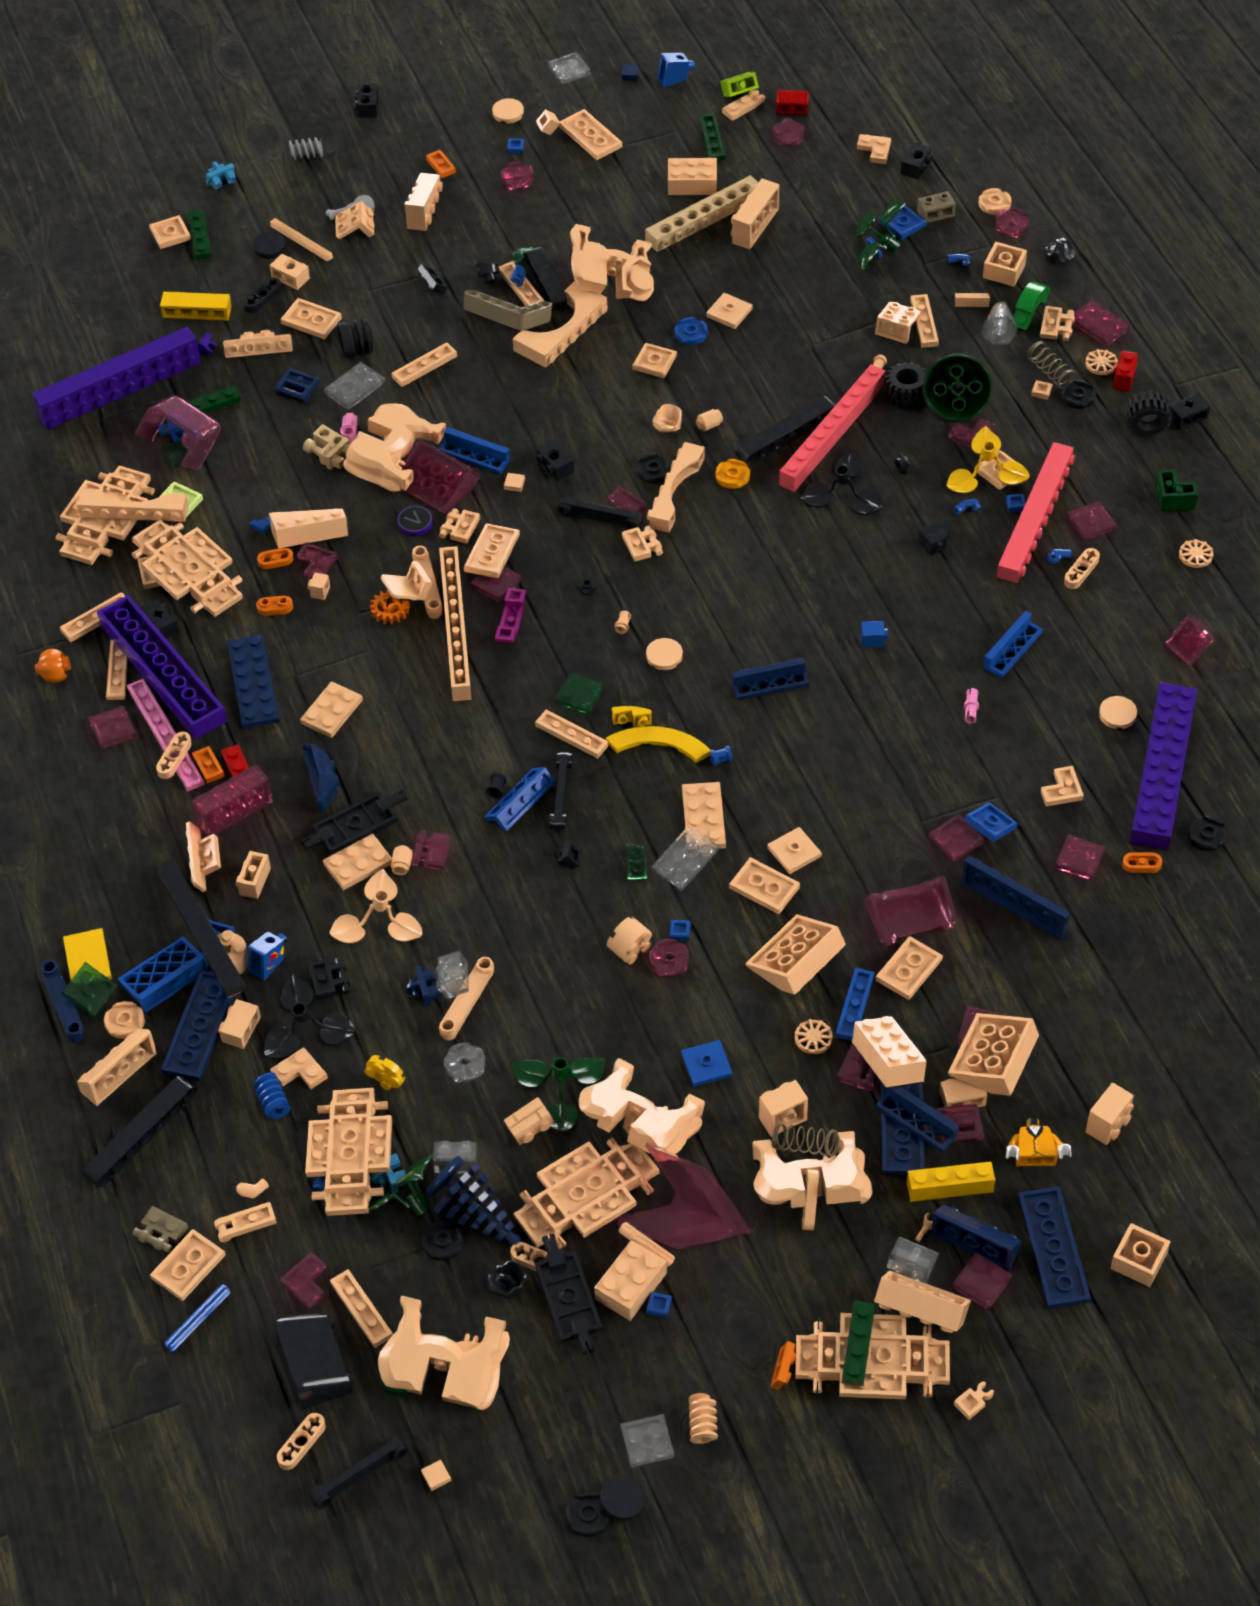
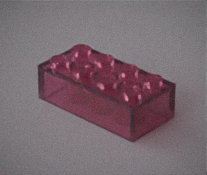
M256 764L235 777H231L219 786L213 787L210 791L197 796L191 801L196 825L207 837L212 834L216 835L271 804L273 798L269 779Z

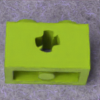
M755 72L743 73L720 81L725 97L735 96L759 88Z

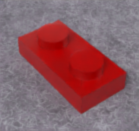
M239 744L221 750V755L234 782L252 776Z

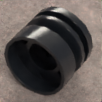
M366 317L361 318V326L358 319H354V327L352 328L349 321L337 323L339 341L344 357L356 355V347H359L361 354H364L365 345L368 353L373 352V335Z

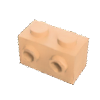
M249 851L240 875L236 879L239 895L255 899L259 898L271 869L267 854Z

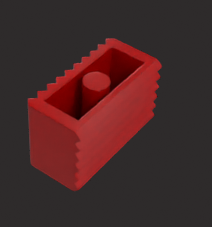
M777 90L776 113L808 115V91Z
M1121 351L1115 373L1114 389L1130 391L1136 370L1137 353Z

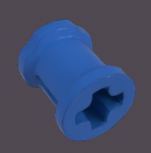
M728 745L723 749L715 751L711 749L709 752L713 766H717V763L726 761L730 763L733 761Z

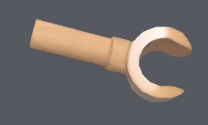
M926 1213L924 1216L923 1227L915 1238L917 1242H920L928 1230H932L933 1221L928 1220L930 1213Z

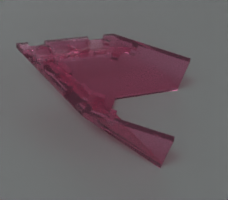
M646 1143L645 1147L676 1193L670 1205L617 1217L615 1221L619 1227L627 1222L648 1238L676 1249L730 1238L734 1235L752 1233L709 1169L650 1143Z

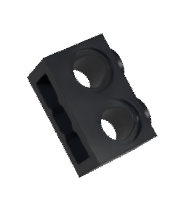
M358 84V91H355V99L357 101H354V109L358 111V117H377L378 85Z

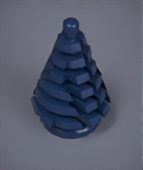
M459 1155L456 1156L425 1190V1193L432 1197L444 1186L449 1189L446 1197L443 1196L433 1209L434 1213L440 1215L446 1210L448 1205H451L459 1197L455 1206L453 1205L447 1212L446 1218L454 1219L458 1213L468 1206L469 1208L459 1218L457 1223L465 1225L477 1214L478 1217L470 1226V1229L476 1231L486 1222L488 1226L481 1234L489 1236L495 1231L498 1234L494 1240L501 1242L505 1239L511 1247L521 1242V1238L511 1231L514 1228L512 1222L509 1221L506 1225L503 1223V1220L507 1217L505 1209L497 1216L493 1214L501 1204L498 1197L487 1207L484 1206L495 1192L492 1186H489L486 1191L476 1198L478 1191L482 1190L488 1181L485 1174L480 1176L479 1180L475 1181L468 1190L466 1189L470 1181L472 1182L482 1169L479 1162L474 1164L468 1173L465 1172L458 1181L454 1175L461 1168L464 1161Z

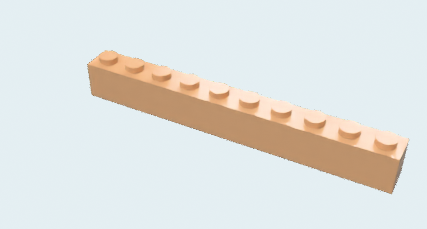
M457 546L439 548L452 697L453 701L472 700Z

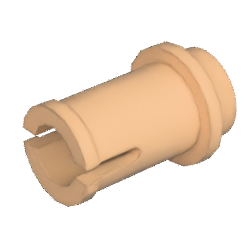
M877 355L874 357L873 365L882 369L887 364L886 357Z
M621 611L619 619L614 625L615 631L619 634H624L629 629L628 623L631 614L628 611Z

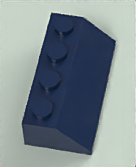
M942 1205L934 1213L931 1235L1009 1271L1020 1250L1021 1240L1016 1236L1001 1232L993 1225H986L973 1216H967L959 1212L954 1207Z

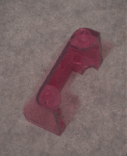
M945 875L936 877L935 880L929 882L925 881L922 884L890 892L886 891L881 894L879 892L869 894L864 899L881 942H885V945L897 942V938L940 927L942 930L953 928V924L958 921Z

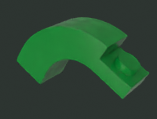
M1034 281L1030 282L1025 287L1016 304V311L1010 325L1027 331L1035 310L1040 303L1045 304L1051 288Z

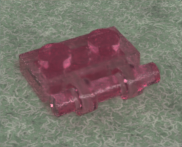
M420 830L415 837V848L412 850L411 864L417 866L419 861H424V868L444 870L451 835L432 833L431 838H426V832ZM428 847L427 852H422V848Z

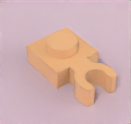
M984 1381L978 1384L977 1391L974 1392L969 1388L954 1401V1406L968 1420L985 1407L986 1403L983 1400H989L993 1397L994 1390H990L988 1393L982 1391L986 1386Z

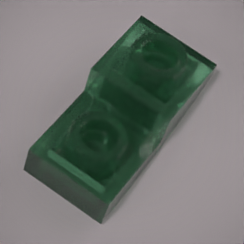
M646 844L626 845L628 879H646Z

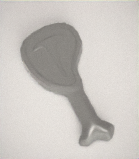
M361 195L346 207L337 210L328 209L325 213L333 221L338 213L345 211L360 201L367 207H370L373 212L375 205L370 196Z

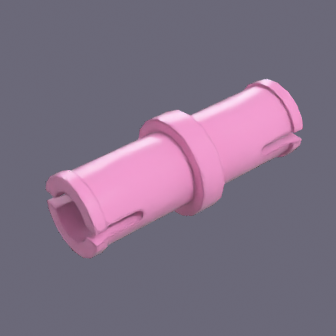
M971 688V694L970 689L966 691L964 720L968 724H972V718L973 723L977 720L979 692L975 688Z

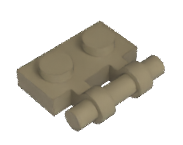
M152 1206L141 1221V1225L145 1229L135 1228L132 1235L137 1237L142 1243L147 1242L153 1245L154 1249L158 1251L163 1250L169 1253L172 1245L168 1244V1242L172 1241L177 1244L188 1229V1224ZM153 1233H156V1234L160 1235L161 1237L156 1238V1237L152 1236V1234H153Z

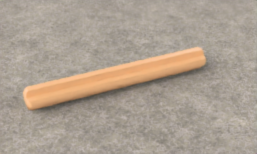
M274 218L270 222L272 228L322 259L330 261L333 258L330 251L278 219Z

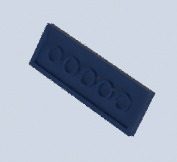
M263 634L227 640L243 729L279 723L280 720Z
M971 856L965 859L962 884L1058 939H1064L1067 933L1070 912L1050 902L1047 898L1034 893L1030 888L1018 884L1012 878L1002 875L996 869L988 867L980 860L974 859Z
M200 970L161 1067L162 1074L201 1081L219 1035V1026L221 1022H224L234 997L227 998L213 972Z
M881 1081V1099H882V1097L886 1094V1088H887V1087H885V1085L882 1083V1081ZM923 1082L899 1085L923 1101ZM891 1100L884 1104L888 1109L896 1108V1104ZM881 1112L882 1175H908V1171L925 1169L924 1140ZM901 1113V1118L913 1120V1115ZM917 1124L918 1129L923 1132L924 1124Z
M1060 1186L1018 1192L1019 1204L1048 1309L1090 1303L1091 1296Z

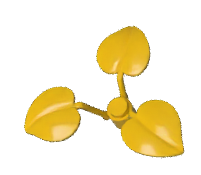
M984 426L972 441V450L976 454H981L974 473L971 475L970 471L966 469H957L950 474L946 486L956 493L972 492L978 486V481L974 477L983 459L988 462L993 459L996 460L998 468L1001 469L998 472V478L1004 484H1019L1028 480L1030 475L1027 469L1016 461L1008 460L1003 466L1000 464L996 452L1001 448V441L987 426Z

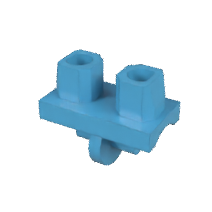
M213 162V168L208 169L209 173H206L207 185H211L215 190L222 187L221 180L226 179L228 184L236 181L234 165L232 163L224 166V164L218 165L217 162Z
M397 1153L391 1155L390 1172L373 1173L370 1177L373 1183H379L381 1187L386 1185L385 1180L387 1179L393 1193L399 1192L398 1187L403 1184L396 1186L395 1183L406 1175L404 1170L395 1173L392 1171V1169L401 1166Z

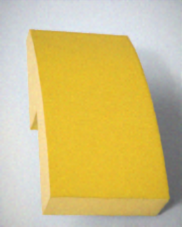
M633 706L612 707L613 725L632 722L633 728L651 725V710Z

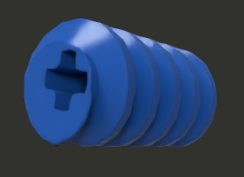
M269 1072L258 1077L253 1084V1088L256 1091L266 1117L278 1119L287 1115L290 1111V1105H288V1100L285 1098V1093L282 1092L283 1089L280 1086L277 1075Z

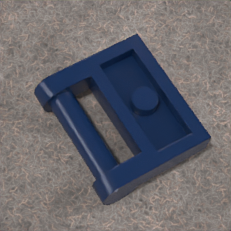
M289 368L275 386L274 392L279 395L285 394L299 399L300 402L307 403L309 396L319 384V378ZM285 386H289V387H292V388L301 390V391H303V392L300 393V392H297V391H294V390L285 388Z

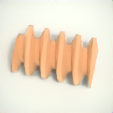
M705 1393L691 1395L689 1397L690 1442L704 1444L718 1438V1434L715 1433L717 1431V1425H715L717 1417L714 1415L717 1414V1409L713 1408L716 1406V1401L710 1399V1396Z

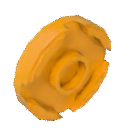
M729 459L727 462L719 463L716 467L715 478L725 488H741L750 480V469L741 460Z

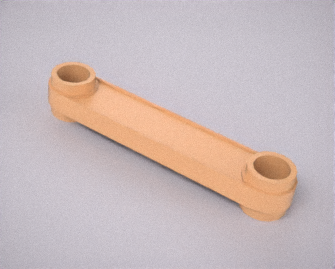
M416 546L412 552L413 562H419L432 582L431 589L428 591L426 599L423 600L425 609L430 618L437 619L442 615L443 609L429 554L424 546Z
M482 957L477 961L443 1020L440 1022L439 1031L443 1039L452 1040L456 1037L493 975L494 963L489 957Z

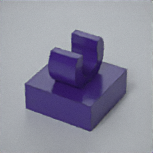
M208 332L205 333L198 344L199 355L202 351L210 355L213 351L211 349L216 347L215 342L209 341L213 335Z

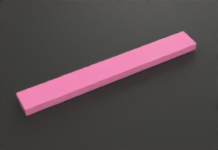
M143 678L127 685V689L165 752L176 732ZM171 753L169 757L176 758L179 754ZM187 753L177 768L176 773L188 792L205 785Z

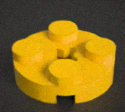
M378 1055L371 1056L366 1064V1075L380 1082V1086L385 1090L389 1091L391 1088H399L405 1081V1077L402 1078L401 1076L403 1074L401 1068L387 1058L383 1061L378 1059L380 1057Z

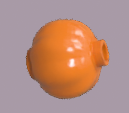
M48 649L42 652L38 664H35L36 674L41 675L45 681L50 683L63 681L67 677L64 671L71 670L69 657L64 656L57 649Z

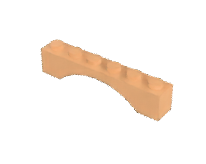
M684 442L682 448L678 449L676 461L673 460L671 471L666 474L665 483L659 489V496L655 497L653 508L647 514V520H649V526L652 529L670 533L675 522V507L672 503L673 493L684 479L699 471L704 461L703 446Z
M81 489L77 502L80 517L156 521L161 519L162 521L185 522L189 507L186 494L168 493L153 500L127 502L113 499L99 490Z

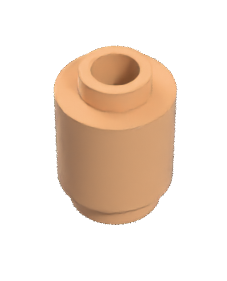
M718 409L709 410L697 416V427L703 431L712 429L723 422V416Z
M401 845L393 850L391 868L392 872L396 875H405L410 870L413 852L407 846Z

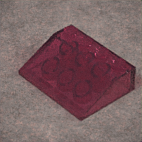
M420 438L404 461L406 464L401 466L402 470H413V481L406 489V492L445 515L471 492L480 478V475L474 469Z

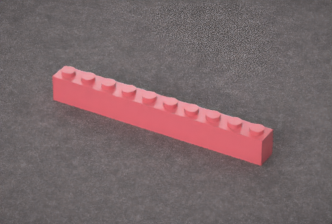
M872 364L865 370L782 467L779 478L780 486L793 492L797 490L885 386V370Z
M1053 442L998 564L997 578L1018 583L1019 578L1024 576L1026 571L1025 565L1030 563L1032 557L1031 551H1035L1037 546L1036 540L1041 538L1042 526L1046 527L1047 515L1052 513L1053 502H1057L1059 496L1058 490H1062L1065 481L1064 477L1067 478L1070 471L1069 465L1072 466L1074 463L1073 447Z

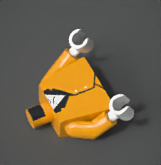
M1029 1118L1026 1121L1027 1127L1020 1128L1019 1134L1013 1136L1006 1151L1007 1159L1010 1156L1016 1158V1167L1056 1166L1058 1154L1060 1159L1063 1158V1155L1071 1157V1146L1063 1144L1055 1134L1051 1133L1048 1126H1039L1037 1118Z

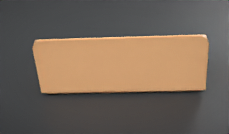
M955 293V307H989L990 296L988 293Z

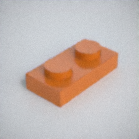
M441 150L426 155V160L441 178L456 173V168Z
M210 746L192 752L193 759L207 784L225 777Z
M787 1341L780 1348L771 1388L779 1390L784 1384H788L791 1377L789 1368L796 1357L794 1352L795 1343Z

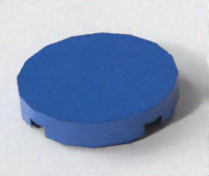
M693 317L684 318L677 323L674 328V334L678 342L682 344L697 345L707 338L708 328L702 320L699 321Z

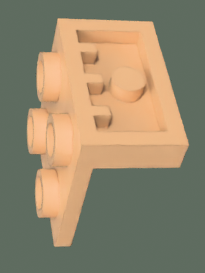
M889 302L877 317L875 334L907 344L911 326L919 317L921 311L913 307L900 305L897 302Z

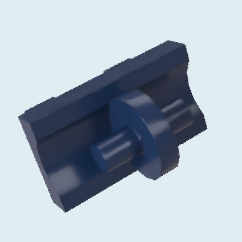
M421 966L415 967L417 982L413 978L410 979L409 984L405 986V991L408 995H413V998L419 997L418 993H421L424 1007L430 1006V1000L440 997L437 984L426 986L428 983L436 982L433 969L422 971Z

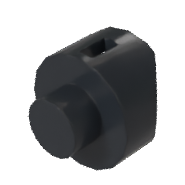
M497 260L491 264L483 262L476 264L479 278H485L486 283L496 281L495 275L500 273Z

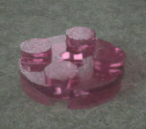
M785 118L773 127V140L782 146H787V144L795 146L803 141L804 126L796 121H792L791 118Z
M523 162L508 163L505 165V169L501 170V180L507 189L510 190L529 187L533 180V169L530 165L528 167L523 165Z
M1011 208V210L1007 211L1002 209L996 215V230L1012 237H1018L1020 233H1023L1028 228L1029 218H1027L1026 212L1021 209Z
M675 939L660 940L650 951V965L656 971V974L661 977L684 973L689 964L688 948L684 944L677 943ZM667 955H670L671 957H675V958H673L672 960H666V959H665V958H667Z

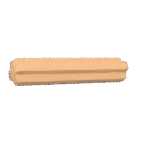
M625 1222L621 1225L619 1233L666 1260L667 1267L673 1263L675 1257L629 1223Z

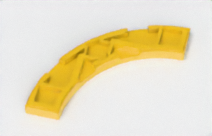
M656 726L635 727L606 737V741H608V744L616 753L639 746L640 744L651 743V745L674 747L691 758L695 763L710 756V749L701 741L689 734L671 728Z

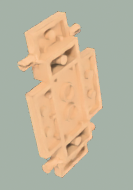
M119 465L113 473L105 474L100 472L98 479L104 480L102 484L85 480L60 515L62 522L72 524V527L67 532V536L60 533L56 535L57 541L64 542V545L59 550L60 556L93 565L101 554L111 557L113 550L104 548L109 541L108 536L124 541L137 520L80 517L77 508L80 490H99L103 494L120 501H148L147 498L140 497L142 493L153 495L155 492L154 488L147 487L151 480L149 474Z
M160 519L132 537L133 543L139 547L138 550L132 553L133 558L137 559L143 554L150 557L141 563V568L176 600L191 591V596L198 601V603L190 607L193 613L204 608L216 617L243 599L242 593L236 589V585L243 582L242 578L238 575L230 580L222 572L223 569L232 564V558L198 527L183 536L178 532L184 529L181 522L175 526H168Z
M374 1088L333 1090V1098L330 1105L318 1106L317 1108L318 1114L330 1113V1118L328 1120L309 1121L305 1173L307 1177L326 1176L324 1191L312 1192V1201L325 1200L327 1216L369 1213L371 1196H384L383 1187L371 1188L369 1173L390 1172L391 1115L374 1116L376 1110H388V1101L375 1102Z
M611 1138V1141L610 1139L607 1141V1145L612 1150L600 1156L592 1144L587 1142L537 1172V1177L546 1190L532 1198L526 1190L524 1193L521 1192L519 1196L525 1202V1205L513 1213L514 1218L536 1248L544 1244L542 1241L543 1236L547 1235L549 1239V1234H555L558 1247L562 1249V1246L565 1247L567 1243L560 1235L571 1228L572 1223L585 1238L637 1206L636 1200L629 1193L631 1190L641 1187L647 1195L653 1193L654 1189L648 1181L659 1174V1168L644 1150L630 1143L619 1146L615 1139Z
M852 1313L840 1314V1333L823 1332V1323L819 1322L818 1329L817 1321L814 1322V1334L796 1335L795 1379L812 1380L814 1393L817 1392V1385L818 1393L822 1392V1381L839 1380V1378V1397L906 1399V1383L922 1384L923 1396L927 1398L928 1389V1398L933 1396L932 1385L950 1384L949 1341L932 1338V1327L928 1326L927 1333V1325L922 1327L923 1336L906 1335V1317L902 1315L874 1314L864 1386L842 1383Z

